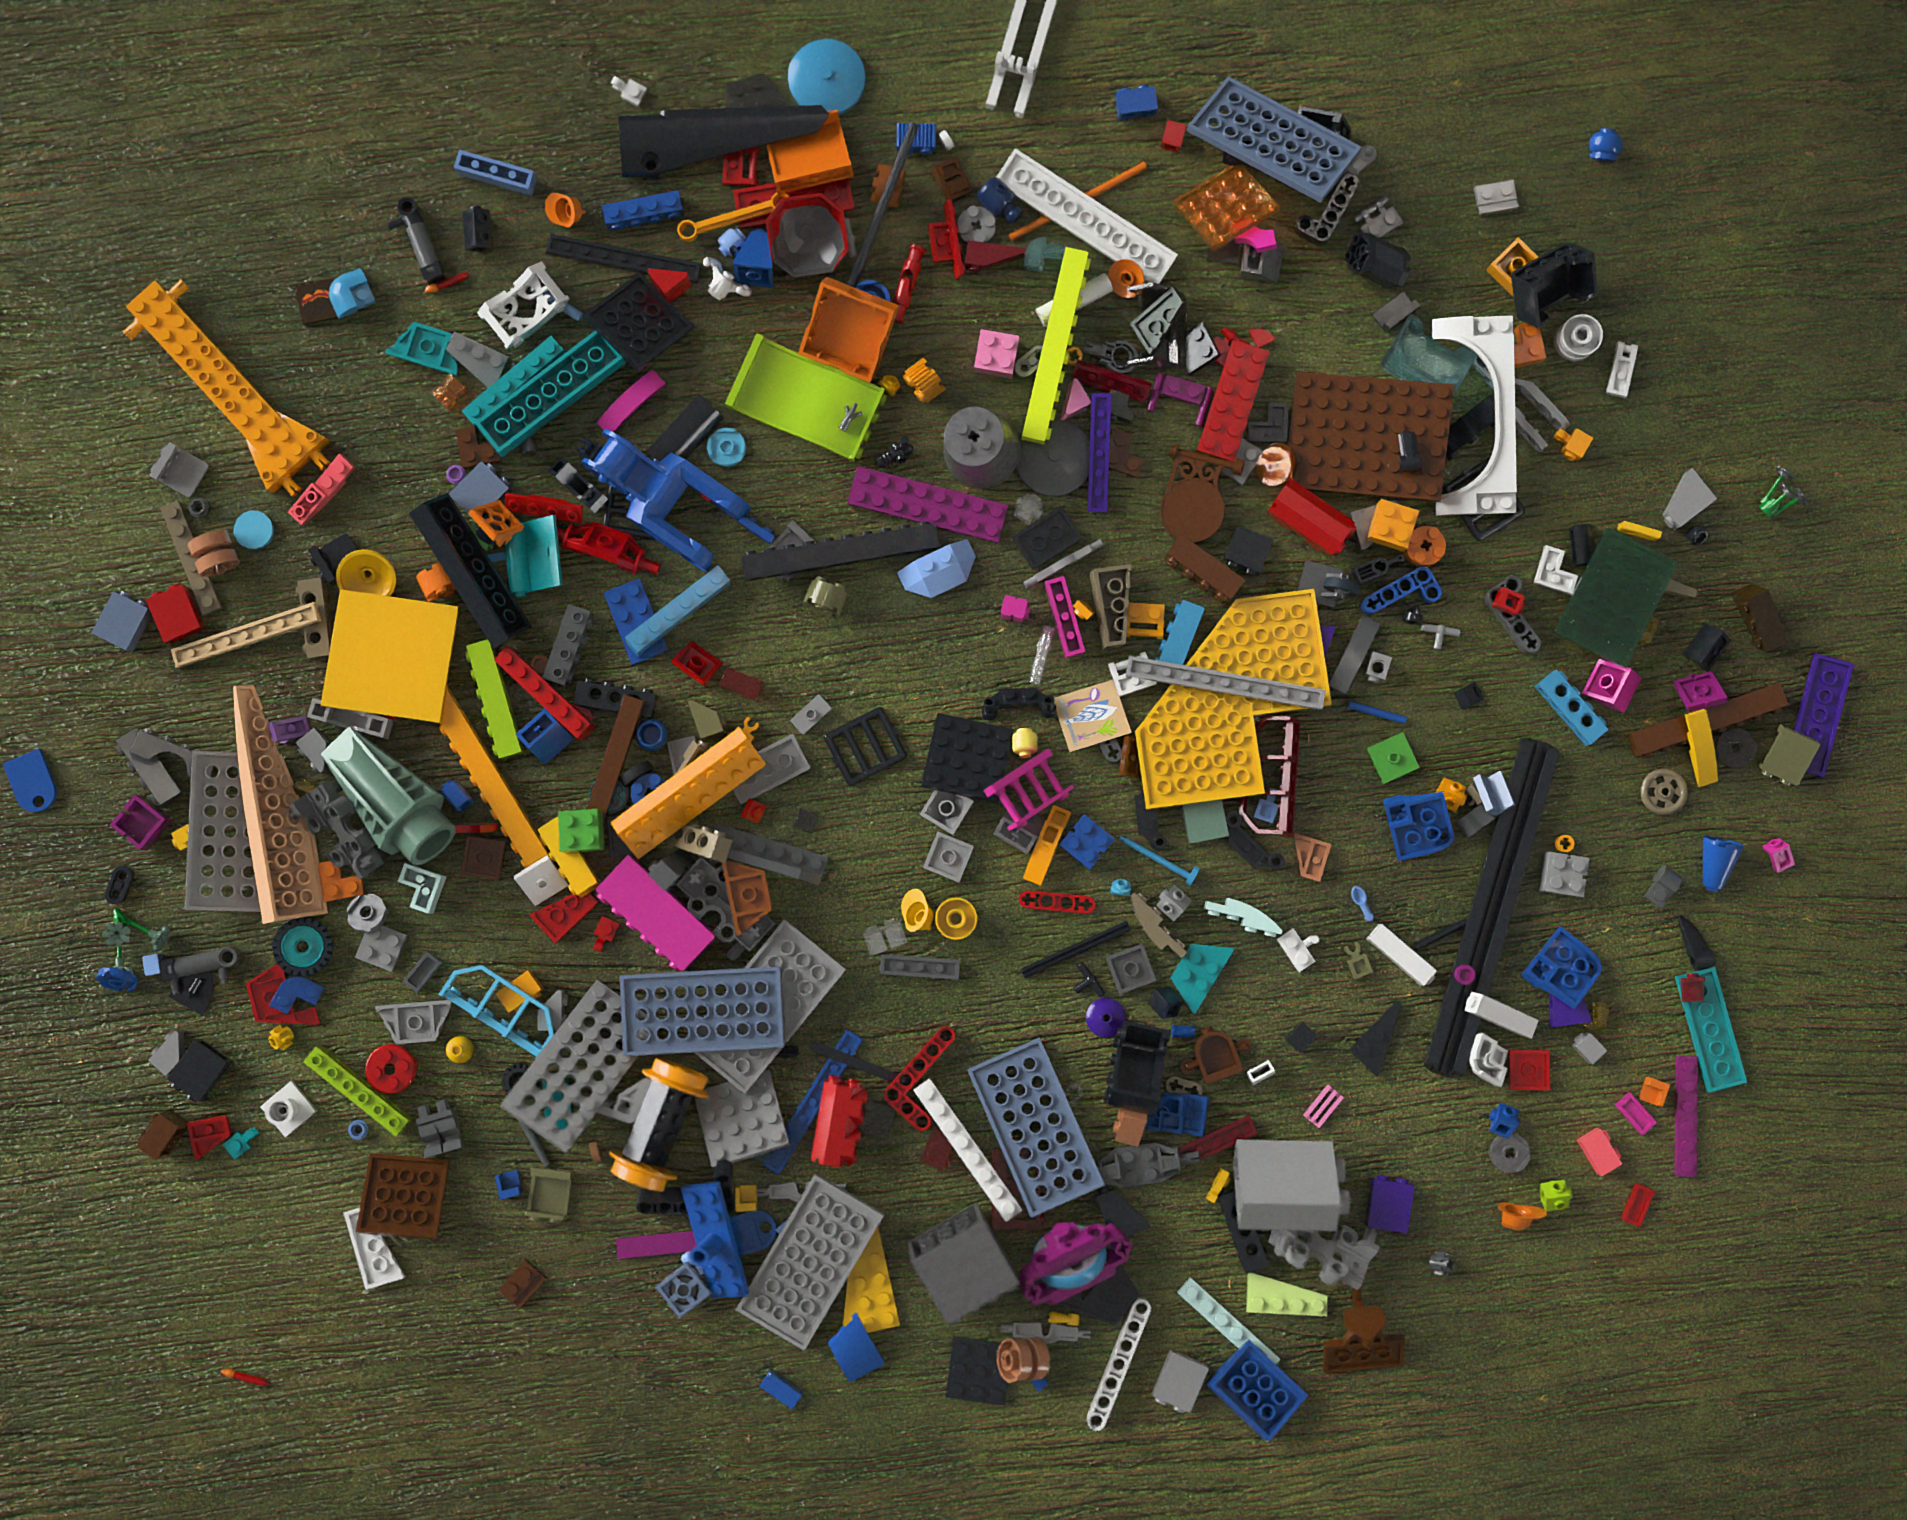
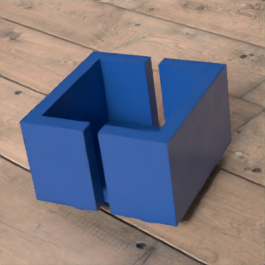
M1084 814L1072 828L1075 832L1069 831L1058 846L1086 869L1090 870L1101 857L1098 853H1104L1115 839Z

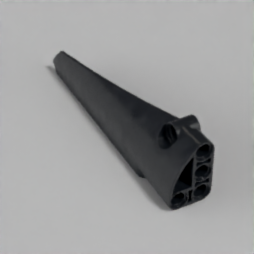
M822 105L663 110L659 114L618 115L622 177H646L649 180H654L659 177L660 173L816 133L830 114ZM652 165L656 168L650 171L647 169V167Z

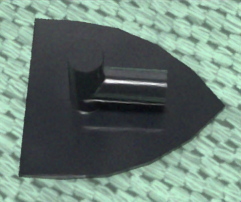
M211 971L181 978L178 981L179 994L173 995L171 991L169 997L203 1016L213 995L214 986Z

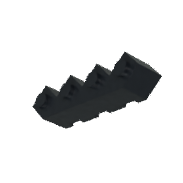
M1491 394L1450 425L1446 454L1448 461L1458 455L1457 450L1466 443L1472 444L1479 439L1480 436L1478 434L1489 425L1491 427L1495 426V399Z

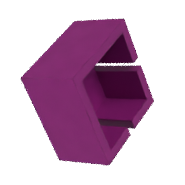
M135 794L124 807L126 811L133 812L130 814L129 812L121 811L111 822L110 826L122 836L127 837L126 839L139 850L148 851L172 822V819L143 795Z

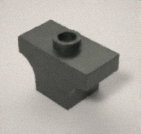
M1111 389V421L1117 422L1118 420L1130 424L1134 415L1127 405L1130 395Z

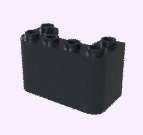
M1565 243L1512 272L1511 280L1516 318L1536 328H1540L1549 321L1548 314L1545 313L1548 308L1562 302V300L1569 296L1584 302L1597 295L1595 253L1576 244Z
M1124 1020L1122 1027H1118L1113 1042V1048H1116L1115 1054L1112 1053L1110 1065H1113V1069L1108 1073V1086L1104 1094V1100L1107 1101V1105L1155 1115L1161 1097L1160 1084L1164 1059L1167 1053V1042L1170 1040L1171 1030Z

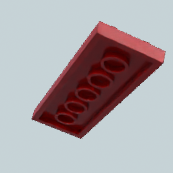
M849 178L786 192L789 197L822 193L842 208L844 212L854 210ZM772 183L733 190L736 210L771 200L772 196L777 193L776 184ZM771 213L739 222L740 230L766 226V219Z
M1232 340L1196 450L1197 452L1232 462L1235 461L1270 351Z

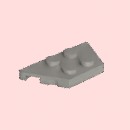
M450 1000L380 1005L375 1006V1009L379 1012L384 1025L390 1031L391 1037L396 1044L438 1040L453 1002Z

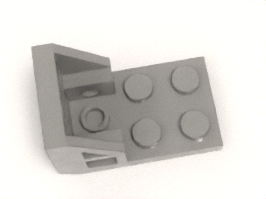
M646 1077L620 1093L616 1104L615 1101L606 1099L597 1113L627 1123L636 1121L652 1078ZM585 1092L581 1095L584 1097H590L592 1093Z

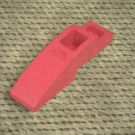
M338 454L318 480L309 485L288 513L301 525H304L347 483L346 479L356 466L343 454Z

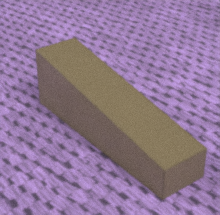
M1652 571L1647 573L1644 588L1689 599L1696 598V589Z

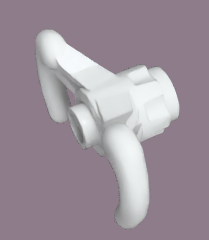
M711 257L704 258V266L708 267L711 265L713 267L714 280L709 285L710 288L708 290L713 297L721 300L725 298L728 292H736L745 297L751 296L752 290L750 287L734 282V276L727 271L723 272L719 261Z

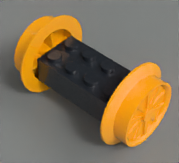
M656 1057L652 1069L642 1070V1073L652 1078V1081L624 1151L610 1150L609 1154L615 1159L611 1169L613 1174L638 1186L662 1192L667 1180H675L678 1177L674 1172L665 1168V1164L668 1161L687 1109L691 1104V1099L693 1095L702 1098H709L710 1095L704 1090L708 1080L706 1075L676 1062Z

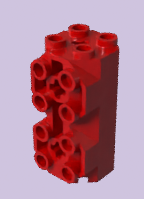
M1291 478L1266 512L1274 518L1276 523L1287 530L1294 531L1306 539L1307 544L1319 552H1325L1330 557L1333 555L1337 556L1346 545L1343 542L1344 539L1348 540L1357 529L1354 526L1356 522Z
M829 1075L828 1079H824L811 1161L815 1162V1158L820 1159L819 1163L823 1165L843 1167V1163H846V1166L850 1167L851 1163H856L857 1148L854 1147L855 1144H859L861 1134L860 1128H857V1126L863 1123L864 1112L861 1107L862 1104L866 1105L867 1089H864V1085H861L859 1079L848 1078V1081L840 1080V1076Z

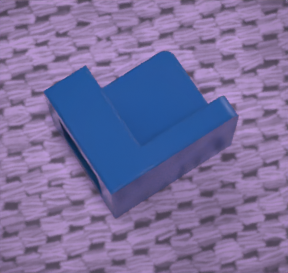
M518 1170L495 1176L500 1200L523 1193Z

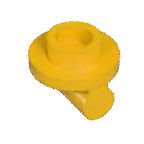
M885 375L878 383L892 397L900 388L898 379L893 375Z

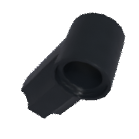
M1409 431L1398 434L1402 473L1422 470L1415 432Z

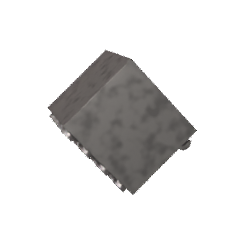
M977 1202L908 1241L911 1262L947 1324L958 1323L967 1313L977 1312L981 1305L986 1302H994L999 1298L998 1295L1003 1292L1009 1293L1017 1287L1016 1285L1019 1284L1010 1258Z

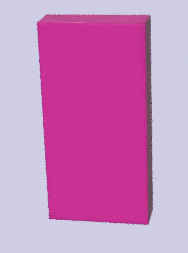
M1628 1092L1615 1104V1107L1642 1136L1657 1124L1656 1120L1631 1092Z

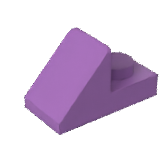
M306 716L268 724L274 743H288L302 738L310 731Z

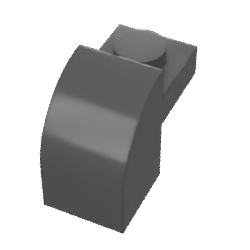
M1662 865L1650 881L1653 884L1644 895V898L1659 909H1662L1671 895L1678 890L1682 877L1666 865Z

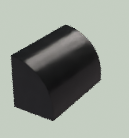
M1579 524L1571 526L1569 528L1573 567L1597 564L1593 525Z

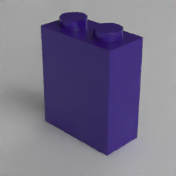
M1377 1175V1178L1371 1177L1365 1225L1369 1228L1408 1233L1414 1185L1404 1178H1397V1181L1389 1180V1176Z

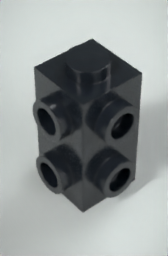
M471 206L470 209L462 212L465 250L482 253L491 249L493 243L490 210L482 209L481 206Z

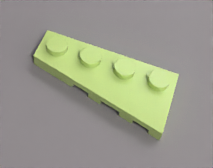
M1254 1272L1248 1273L1247 1312L1327 1316V1295L1255 1274Z

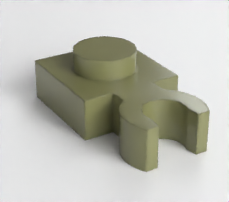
M1354 942L1355 950L1353 952L1349 950L1348 946H1344V951L1351 956V959L1346 962L1353 979H1357L1372 973L1373 970L1366 953L1360 955V945L1358 942Z

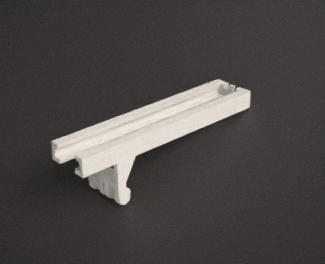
M1016 0L1001 52L998 51L996 56L995 74L987 98L986 109L994 110L1005 72L1010 71L1024 75L1014 109L1015 117L1023 119L1057 0H1046L1027 67L1022 66L1023 58L1018 57L1015 64L1016 56L1011 55L1026 0Z

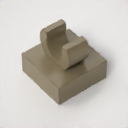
M1473 782L1465 791V795H1471L1473 798L1468 803L1469 806L1474 805L1475 802L1478 805L1482 803L1476 784Z

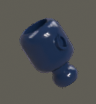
M997 177L989 179L977 193L979 203L993 216L1004 214L1009 223H1015L1023 214L1022 209L1013 204L1016 198L1015 193Z

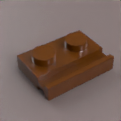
M525 1259L498 1291L520 1309L547 1277L542 1275L535 1266Z

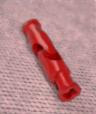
M909 245L910 252L907 260L904 262L898 288L893 297L892 303L899 305L894 321L897 324H904L903 318L906 309L910 305L911 291L915 287L921 269L920 262L922 256L926 253V249L918 245ZM908 274H913V281L904 277Z

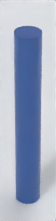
M1349 701L1347 707L1405 724L1407 719L1406 716Z

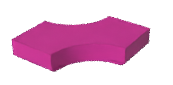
M1251 220L1232 224L1237 244L1246 243L1252 245L1257 253L1277 249L1273 229H1259Z

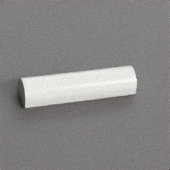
M1105 273L1086 282L1085 288L1080 289L1079 296H1082L1080 308L1113 291L1112 284ZM1053 300L1035 309L1044 327L1048 325Z

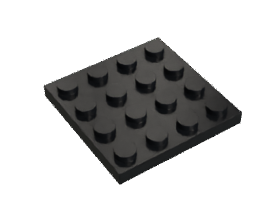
M640 272L583 315V318L637 372L691 332L694 327Z
M937 713L921 787L998 804L1000 799L998 796L992 794L987 797L983 790L1004 777L1014 729Z

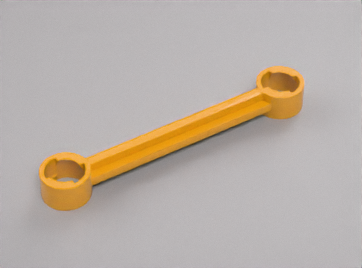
M775 193L769 201L696 223L691 220H684L678 225L677 231L683 241L692 242L700 233L771 213L780 197L785 198L789 196L786 193ZM686 225H691L695 228L694 234L690 237L683 236V230L687 227Z

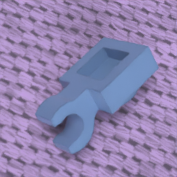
M1269 787V790L1278 791L1277 789ZM1266 796V800L1259 799L1253 817L1273 824L1278 810V804L1274 803L1276 796Z

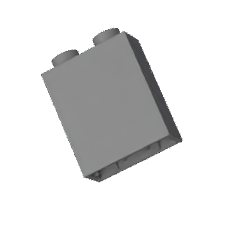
M1236 1140L1233 1172L1239 1229L1337 1230L1339 1214H1349L1350 1199L1348 1190H1339L1338 1182L1345 1181L1344 1158H1335L1333 1141Z

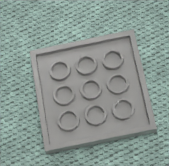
M769 1069L763 1071L745 1094L731 1082H726L704 1089L710 1095L709 1098L694 1095L713 1169H715L716 1162L725 1159L734 1163L790 1145Z

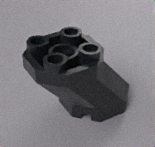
M1363 232L1353 236L1350 248L1345 254V261L1348 262V267L1354 275H1361L1387 289L1395 290L1397 287L1404 286L1410 273V267H1407L1410 255L1405 248L1397 247L1370 233Z

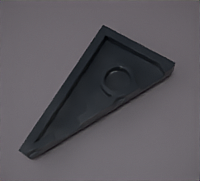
M1398 1000L1349 1048L1376 1077L1380 1073L1401 1007V1003Z

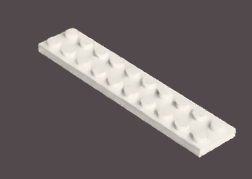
M1016 148L997 175V178L1001 179L1015 193L1018 199L1115 262L1121 259H1130L1136 262L1143 270L1145 282L1154 288H1157L1178 254Z

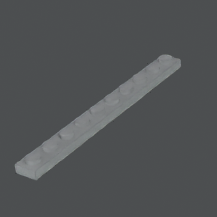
M1129 656L1126 670L1127 677L1322 710L1325 696L1324 689Z

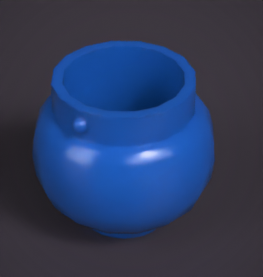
M1601 128L1600 132L1592 135L1589 141V150L1591 152L1589 156L1591 159L1615 162L1618 159L1617 155L1622 150L1623 140L1620 135L1616 134L1617 130Z
M646 719L636 728V742L645 751H658L667 743V727L658 719Z

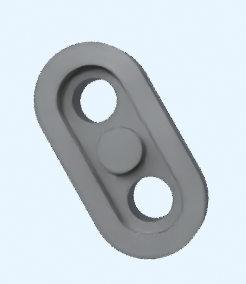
M1043 346L1033 347L1017 360L1015 364L1017 376L1029 378L1037 371L1039 360L1036 358V355L1041 354ZM1026 366L1028 370L1023 372L1021 367Z

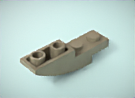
M1133 892L1130 895L1132 907L1146 935L1159 950H1163L1167 945L1177 956L1182 958L1187 953L1184 950L1186 946L1179 939L1174 941L1169 936L1171 932L1165 926H1158L1163 920L1160 917L1162 913L1155 906L1150 908L1146 904L1147 899L1141 893L1136 895Z

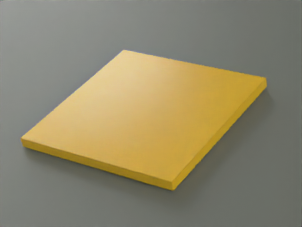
M340 589L321 706L440 723L459 607Z

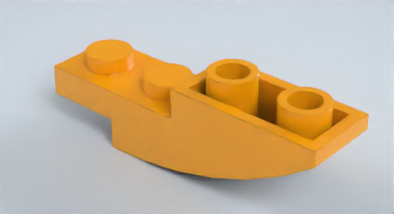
M1053 805L1023 876L1024 880L1039 886L1042 885L1072 812Z

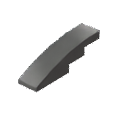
M1364 615L1361 617L1329 681V688L1343 695L1347 693L1380 626L1379 623Z

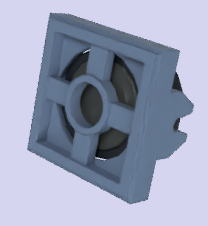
M688 1261L656 1286V1289L679 1319L712 1294Z

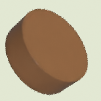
M597 1142L589 1143L593 1162L600 1161L601 1155Z

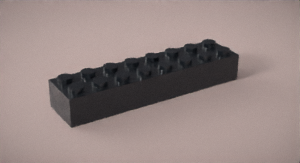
M449 493L425 501L409 513L494 649L519 637L532 628Z

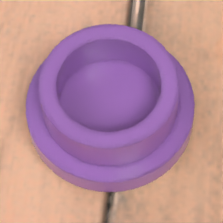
M452 465L448 468L446 477L450 483L457 485L466 477V471L460 465Z

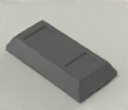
M427 950L402 982L418 994L443 962Z

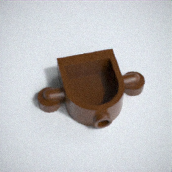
M1212 1026L1201 1029L1202 1034L1195 1041V1060L1184 1058L1180 1062V1070L1185 1074H1192L1199 1067L1204 1083L1209 1084L1244 1071L1237 1053H1249L1252 1049V1043L1246 1038H1240L1234 1045L1228 1035L1213 1030Z

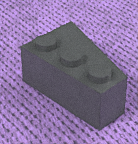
M678 849L661 861L656 860L649 867L650 872L647 875L664 891L672 892L677 887L676 884L697 861L685 850Z

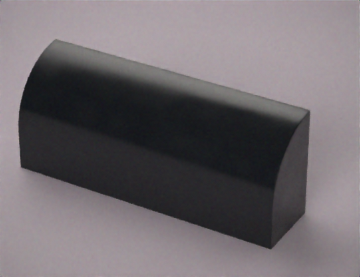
M698 394L646 452L651 458H655L658 461L664 459L671 452L687 459L724 418L708 401Z

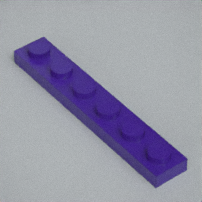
M1092 393L1088 512H1107L1112 394Z

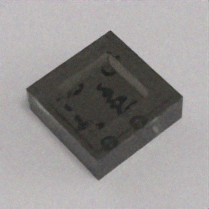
M800 808L793 827L812 834L819 815Z

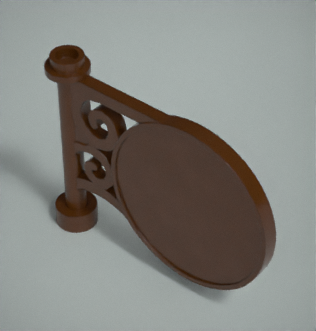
M1179 444L1172 445L1169 456L1175 460L1166 493L1161 501V520L1166 530L1176 539L1182 534L1193 543L1201 542L1213 536L1219 530L1224 520L1225 505L1218 488V479L1222 469H1232L1233 474L1241 476L1245 460L1236 459V462L1179 449ZM1182 462L1190 463L1193 467L1192 472L1185 474L1184 470H1190V467L1188 465L1182 466L1180 474L1185 479L1174 484L1179 465ZM1206 464L1218 466L1216 471L1212 468H1207L1205 472L1207 474L1211 472V475L1209 477L1203 476L1202 470ZM1197 472H1198V476H1199L1201 479H1199V478H1194V477L1196 476Z

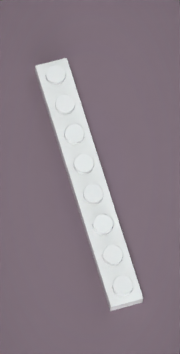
M930 1078L915 1088L913 1091L1004 1220L1007 1222L1021 1212L1022 1209Z

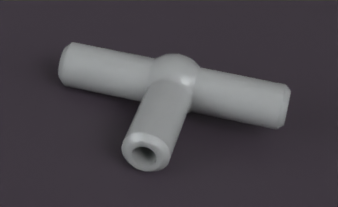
M845 218L849 246L848 255L850 258L856 257L854 235L852 234L850 220Z
M1426 623L1421 625L1422 631L1436 633L1434 649L1437 650L1442 648L1444 635L1460 636V629Z

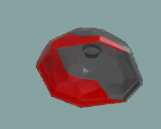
M822 193L782 198L766 219L772 261L793 277L833 272L849 251L844 210Z

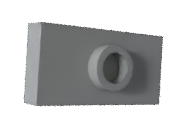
M818 694L790 721L804 735L829 713L832 708Z

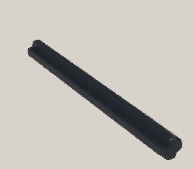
M1127 921L1122 922L1022 968L1021 973L1024 978L1035 975L1131 930Z

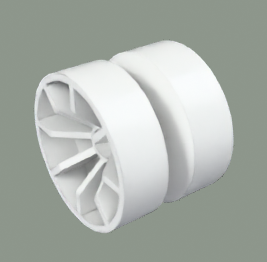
M1586 314L1571 317L1555 333L1554 346L1557 353L1568 361L1577 362L1584 360L1601 345L1603 339L1602 327L1595 318Z

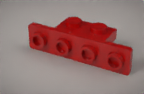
M950 199L943 205L946 222L929 223L928 232L933 263L952 262L955 280H959L965 273V264L961 261L962 245L958 242L959 227L958 224H955L954 218L956 216V208L952 205V200Z
M513 493L505 494V507L511 512L540 517L556 515L557 520L582 523L583 521L582 505L571 504L567 500L533 494L529 496Z

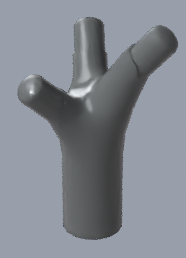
M854 403L850 410L849 406H845L846 414L839 426L841 430L846 431L851 421L862 415L861 411L855 413L858 406L857 403Z

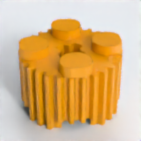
M921 358L905 370V374L902 376L908 385L916 389L913 393L922 403L930 402L946 390L945 386L939 385L941 379L931 367L925 366L927 363L925 358Z

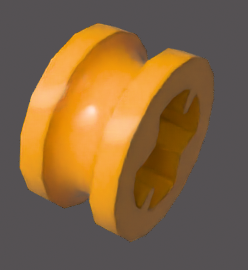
M1070 347L1067 349V353L1072 354L1076 352L1078 360L1082 361L1083 355L1079 348ZM1069 356L1067 364H1069L1070 366H1075L1077 362L1076 358L1074 361H1071V357Z
M1569 835L1558 836L1555 840V847L1559 852H1569L1574 848V840ZM1563 838L1569 843V846L1565 847L1566 849H1563V845H1560V841H1564Z

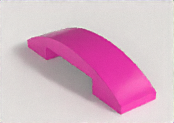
M651 370L627 389L596 423L603 430L607 429L615 433L624 425L623 422L666 385L665 381L654 370Z

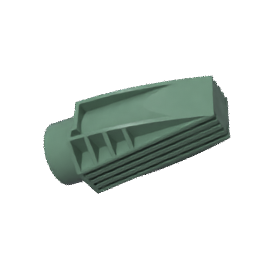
M348 727L321 753L380 850L391 855L401 851L413 865H421L439 855L452 841L456 828L440 811L445 797L363 734Z

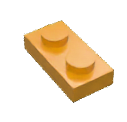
M1083 599L1078 600L1073 605L1076 608L1074 612L1081 619H1090L1096 614Z

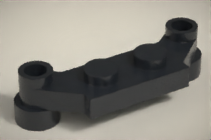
M1038 688L999 689V692L994 696L984 700V706L982 707V717L985 720H994L999 709L1040 708L1041 715L1044 718H1053L1056 715L1054 697L1046 696L1038 691Z
M1142 788L1138 795H1134L1138 835L1142 834L1150 842L1154 850L1160 851L1166 847L1167 841L1164 836L1158 833L1156 808L1146 810ZM1157 839L1162 840L1161 846L1156 844Z
M1231 812L1227 814L1226 823L1229 836L1226 842L1254 869L1257 866L1271 867L1273 869H1280L1284 866L1285 859L1281 854L1269 855L1240 827L1242 818L1239 813ZM1230 817L1235 818L1236 821L1234 824L1230 823ZM1274 858L1278 859L1277 865H1274L1272 862Z

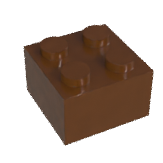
M172 1110L155 1114L149 1122L151 1124L147 1131L144 1130L137 1140L139 1142L136 1147L154 1160L168 1157L188 1129V1121Z

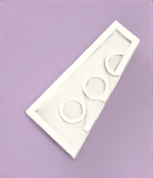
M360 1208L344 1212L365 1289L405 1278L406 1276L382 1235L356 1233Z

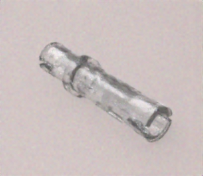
M1043 625L1040 641L1036 645L1038 648L1028 680L1029 683L1040 685L1049 650L1052 649L1051 642L1055 632L1053 627Z

